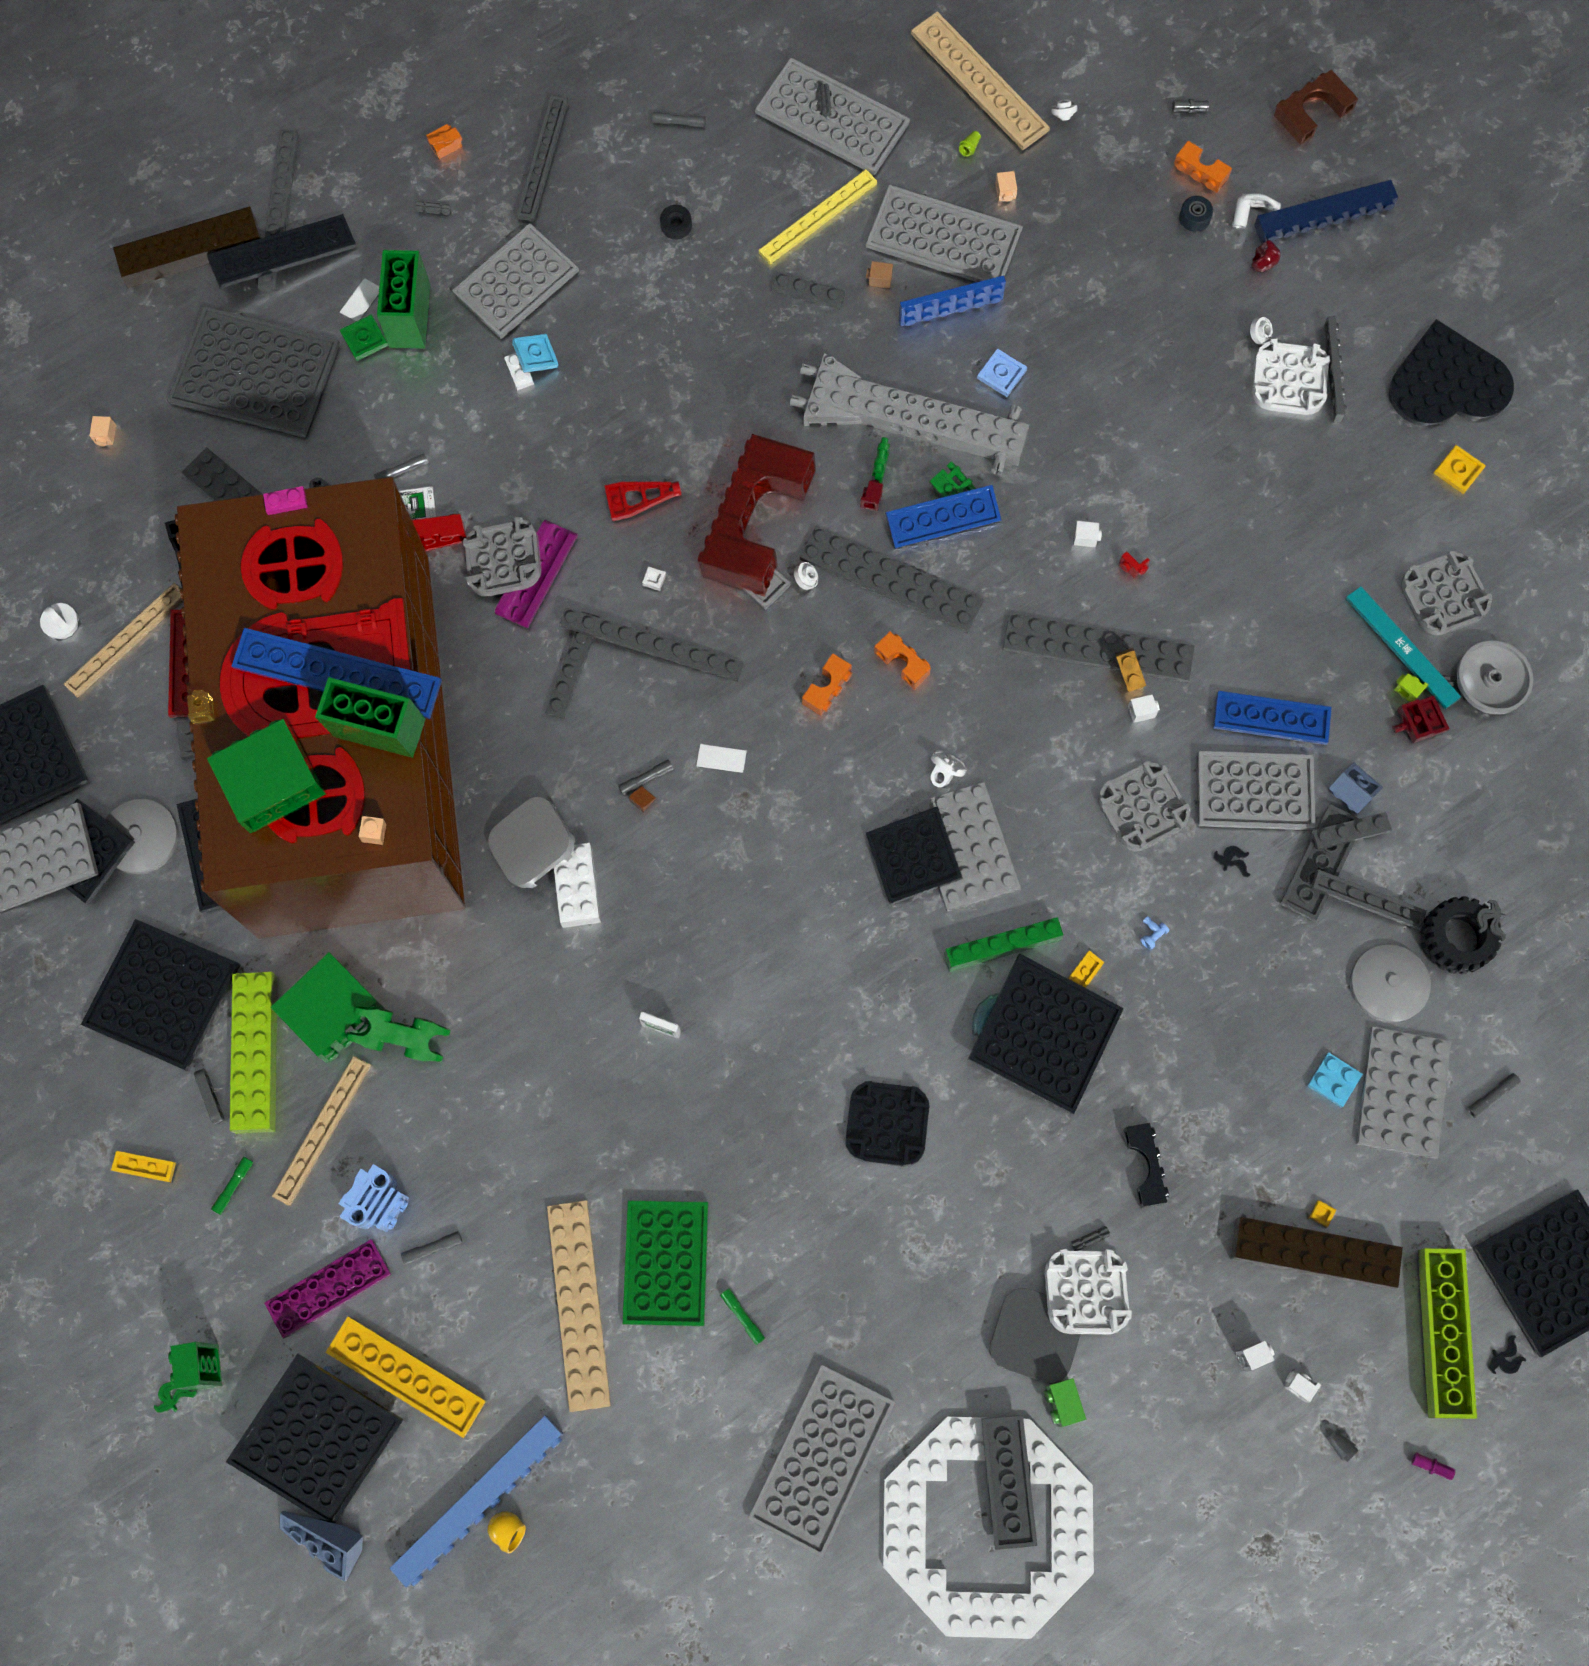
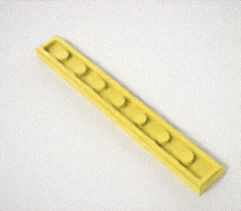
M865 169L760 248L759 254L771 265L877 185V180Z

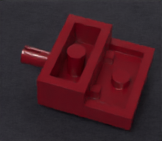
M1434 695L1401 705L1397 711L1402 719V723L1392 726L1395 734L1405 730L1413 744L1447 732L1450 729Z

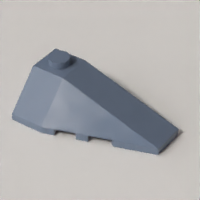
M286 1511L280 1513L279 1528L297 1545L303 1544L309 1550V1555L313 1559L315 1557L319 1558L325 1564L323 1568L327 1572L345 1582L362 1552L363 1536L345 1526Z

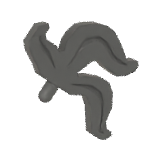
M1489 900L1487 903L1491 904V909L1483 908L1477 914L1476 919L1481 928L1479 933L1487 929V920L1493 918L1489 929L1494 935L1499 936L1501 941H1504L1506 934L1499 928L1498 923L1500 917L1505 918L1506 914L1501 913L1496 900Z

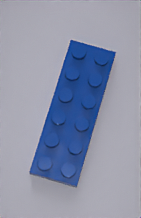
M1003 275L900 302V326H911L916 322L929 321L939 316L945 317L955 312L961 313L966 309L980 308L989 303L996 304L1003 300L1006 284L1005 277Z
M993 485L885 513L894 549L1002 521Z
M1218 691L1213 729L1327 745L1332 707Z

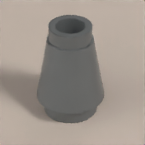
M1336 1430L1327 1438L1340 1458H1344L1347 1462L1359 1451L1355 1447L1356 1444Z

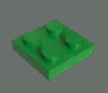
M372 314L340 329V333L356 361L388 346Z

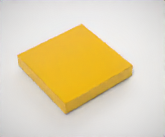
M1455 445L1434 471V474L1464 494L1486 465Z

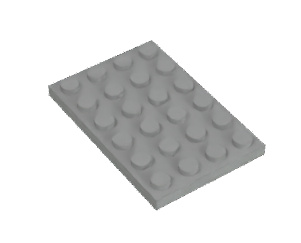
M529 223L455 287L452 293L502 339L579 272V269Z
M1199 751L1198 826L1315 830L1314 755Z
M985 782L912 803L914 814L937 806L939 807L963 879L939 887L947 912L1021 889Z
M74 803L0 832V912L99 875L80 803Z
M1378 1027L1370 1028L1356 1144L1433 1159L1438 1158L1451 1041Z

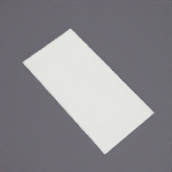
M364 278L340 313L354 321L360 320L378 296L379 286Z
M700 744L696 766L743 773L747 750Z

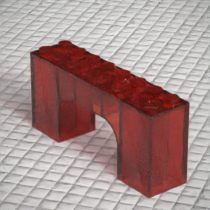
M752 434L750 440L747 439L745 443L744 454L739 457L738 469L732 474V483L730 487L726 488L725 500L719 505L718 517L712 522V531L710 535L706 536L705 548L699 553L698 562L704 578L742 590L744 588L752 591L754 594L765 597L774 571L778 566L775 549L748 541L743 535L754 508L762 496L769 493H780L804 501L816 472L814 452Z

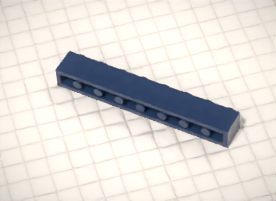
M1387 180L1258 215L1254 226L1261 243L1267 240L1273 242L1278 238H1288L1293 234L1306 233L1315 228L1321 229L1327 225L1339 224L1345 220H1355L1363 215H1373L1382 210L1388 211L1395 206L1399 197L1392 181Z

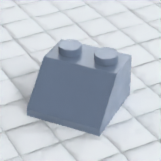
M1355 762L1329 787L1336 798L1344 801L1348 809L1357 814L1383 788Z

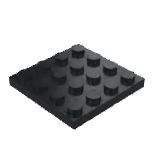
M76 799L74 803H80L82 806L99 875L65 888L89 905L134 845L135 841L83 801Z
M938 806L866 832L890 905L963 879Z

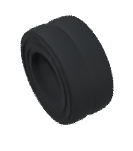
M670 205L662 211L660 226L663 234L670 239L678 240L690 233L692 218L687 208L681 205ZM674 219H679L681 223L679 225H673L671 221Z

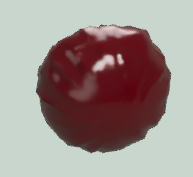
M1267 240L1256 248L1255 257L1251 263L1252 268L1257 272H1265L1272 269L1280 260V250L1271 240Z

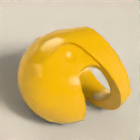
M509 1511L495 1514L490 1519L487 1528L492 1542L497 1544L502 1551L509 1554L519 1546L526 1531V1526L518 1516ZM517 1532L513 1542L510 1544L512 1537Z

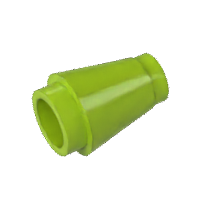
M973 131L959 143V152L963 156L969 157L974 154L981 138L980 133Z

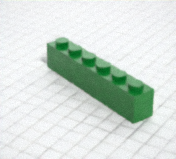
M1056 917L946 948L944 955L949 971L952 972L1061 941L1064 935L1059 919Z

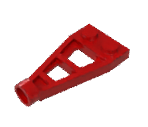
M679 481L672 483L618 482L604 485L612 521L630 518L672 497L682 496ZM657 488L660 490L659 497L651 500L647 499L645 493L647 489ZM628 491H639L643 497L642 501L630 506L627 504L626 493Z

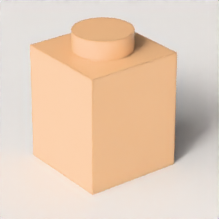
M1014 171L997 173L995 184L998 201L1016 199L1017 184Z
M93 416L90 429L91 439L99 446L113 445L116 431L115 422L111 417Z
M362 816L359 832L360 840L364 843L383 845L386 830L384 819Z

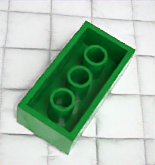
M191 1342L170 1346L171 1351L168 1353L169 1363L172 1364L173 1371L170 1374V1381L174 1389L202 1390L222 1386L218 1344Z

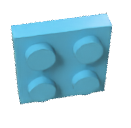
M547 334L513 338L512 344L524 373L558 367L559 364Z
M1328 1052L1307 1086L1342 1108L1363 1074Z

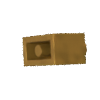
M1130 648L1116 653L1115 656L1128 692L1145 687L1146 683L1134 649Z

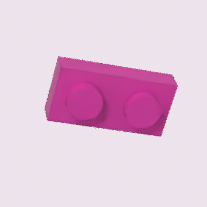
M303 486L263 494L265 509L268 515L308 508Z

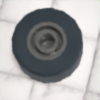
M1203 196L1189 197L1181 207L1179 216L1181 225L1193 232L1204 230L1210 224L1213 206Z

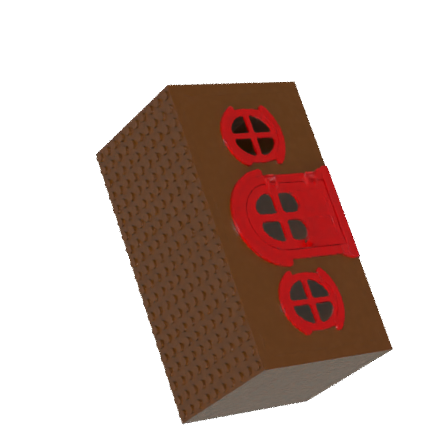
M393 477L307 488L305 493L308 508L272 515L266 513L263 495L177 506L175 522L179 532L176 533L177 543L180 544V551L177 552V556L181 563L179 578L183 584V588H180L181 599L184 600V607L181 608V612L185 619L183 634L187 640V644L184 645V652L186 657H188L185 669L189 676L187 691L191 696V702H188V709L190 714H192V721H190L189 725L194 738L191 741V749L195 753V760L192 761L194 772H196L194 789L198 793V799L195 800V807L197 812H199L197 829L201 835V839H198V847L200 852H202V859H200L199 865L204 879H201V888L203 892L258 939L466 909L442 682L431 718H425L426 720L414 757L411 758L334 737L315 718L317 710L310 708L309 689L307 687L241 671L232 667L243 629L247 628L306 644L327 643L337 652L441 678L429 557ZM311 585H313L312 587H310V588L307 589V590H304V591H299V590H298V587H304V586H311ZM290 589V592L280 593L275 590ZM290 685L297 686L299 708L296 712H280L266 704L264 693L267 689ZM284 719L295 732L313 769L317 765L330 767L344 777L346 784L342 788L324 790L326 795L309 803L310 825L299 826L282 817L250 834L238 822L207 758L212 756L213 752L220 749L224 750L231 746V743L249 737L253 731L262 730L268 727L271 722ZM347 796V803L340 814L331 821L320 824L318 821L317 801L321 798ZM362 816L384 819L386 830L383 845L364 843L360 840L359 832Z

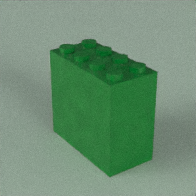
M383 250L377 317L390 348L425 349L430 282L420 252Z
M330 677L327 679L315 718L336 738L411 758L414 757L426 720L410 698Z
M284 719L275 720L268 727L253 731L249 737L243 740H236L231 743V746L224 750H217L212 753V756L207 758L238 822L250 834L326 795L295 732Z
M330 952L270 1007L315 1055L325 1063L334 1061L339 1055L338 1052L343 1047L347 1048L352 1044V1041L346 1039L347 1032L362 1033L367 1029L368 1019L353 1012L355 1006L384 1009Z

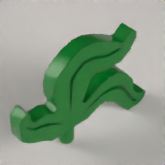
M171 1382L165 1383L158 1392V1397L163 1404L159 1406L154 1405V1409L158 1413L169 1411L170 1409L177 1412L175 1405L181 1397L194 1398L197 1395V1391L191 1392L190 1390L177 1389L172 1399L171 1391L174 1390V1386L171 1385Z

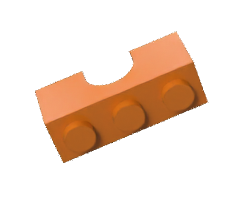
M1187 141L1176 155L1174 166L1178 170L1190 175L1194 180L1204 184L1208 189L1218 193L1229 179L1232 168L1219 159L1210 166L1201 164L1199 160L1203 149Z
M890 631L874 646V653L887 665L894 659H902L906 662L907 666L902 670L901 678L914 690L930 675V664L925 659H920L912 647H907L899 635H894Z
M832 654L822 668V675L829 678L830 684L826 687H818L812 683L802 697V705L820 716L824 711L827 712L832 705L831 700L833 697H837L840 694L844 681L848 682L853 674L851 672L852 665Z

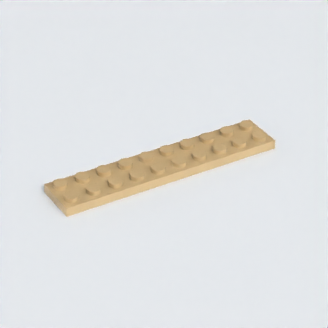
M938 11L911 30V35L1022 150L1049 132L1050 127Z
M588 1201L547 1206L569 1412L610 1407L611 1400Z

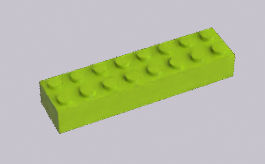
M273 972L232 974L230 1131L235 1134L275 1132L277 1014L270 1007L277 1001V976Z
M1466 1249L1418 1250L1428 1418L1477 1419Z

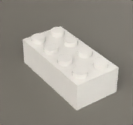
M590 843L574 845L571 853L573 857L568 862L563 860L554 867L559 918L563 928L601 923L592 847Z

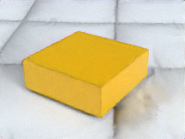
M1317 1200L1308 1218L1328 1228L1336 1209Z

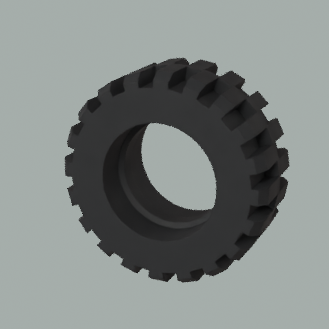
M1462 896L1459 899L1453 897L1448 901H1443L1429 912L1430 914L1424 919V925L1421 929V933L1424 934L1421 937V944L1426 945L1423 950L1425 954L1429 953L1432 957L1429 960L1432 963L1437 962L1439 964L1438 968L1442 970L1448 968L1449 973L1455 974L1459 972L1460 974H1467L1468 972L1477 971L1494 959L1501 947V942H1499L1501 938L1494 935L1489 929L1493 918L1487 920V929L1482 933H1479L1481 928L1476 919L1479 911L1483 908H1489L1488 905L1485 903L1480 905V901L1475 898L1469 901V898L1466 896ZM1459 919L1465 921L1474 929L1477 944L1473 951H1460L1450 944L1445 932L1448 921Z

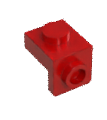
M1125 552L1121 556L1119 564L1123 571L1128 572L1135 578L1139 574L1142 576L1147 572L1150 560L1146 558L1139 564L1128 552Z

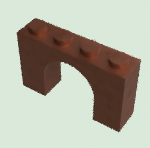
M1331 69L1327 73L1320 74L1315 81L1308 82L1301 90L1294 91L1286 100H1281L1276 105L1274 116L1301 145L1314 136L1318 126L1303 108L1305 102L1309 100L1324 101L1341 118L1355 108L1358 98Z

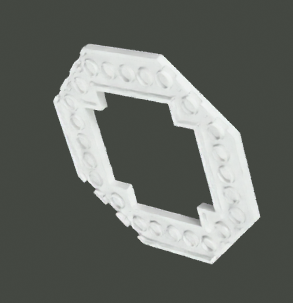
M946 1417L884 1479L883 1568L945 1636L1031 1639L1094 1574L1093 1485L1031 1419H1024L1030 1483L1050 1484L1051 1572L1030 1571V1593L946 1591V1569L925 1568L926 1481H947V1460L985 1461L981 1419L984 1418Z

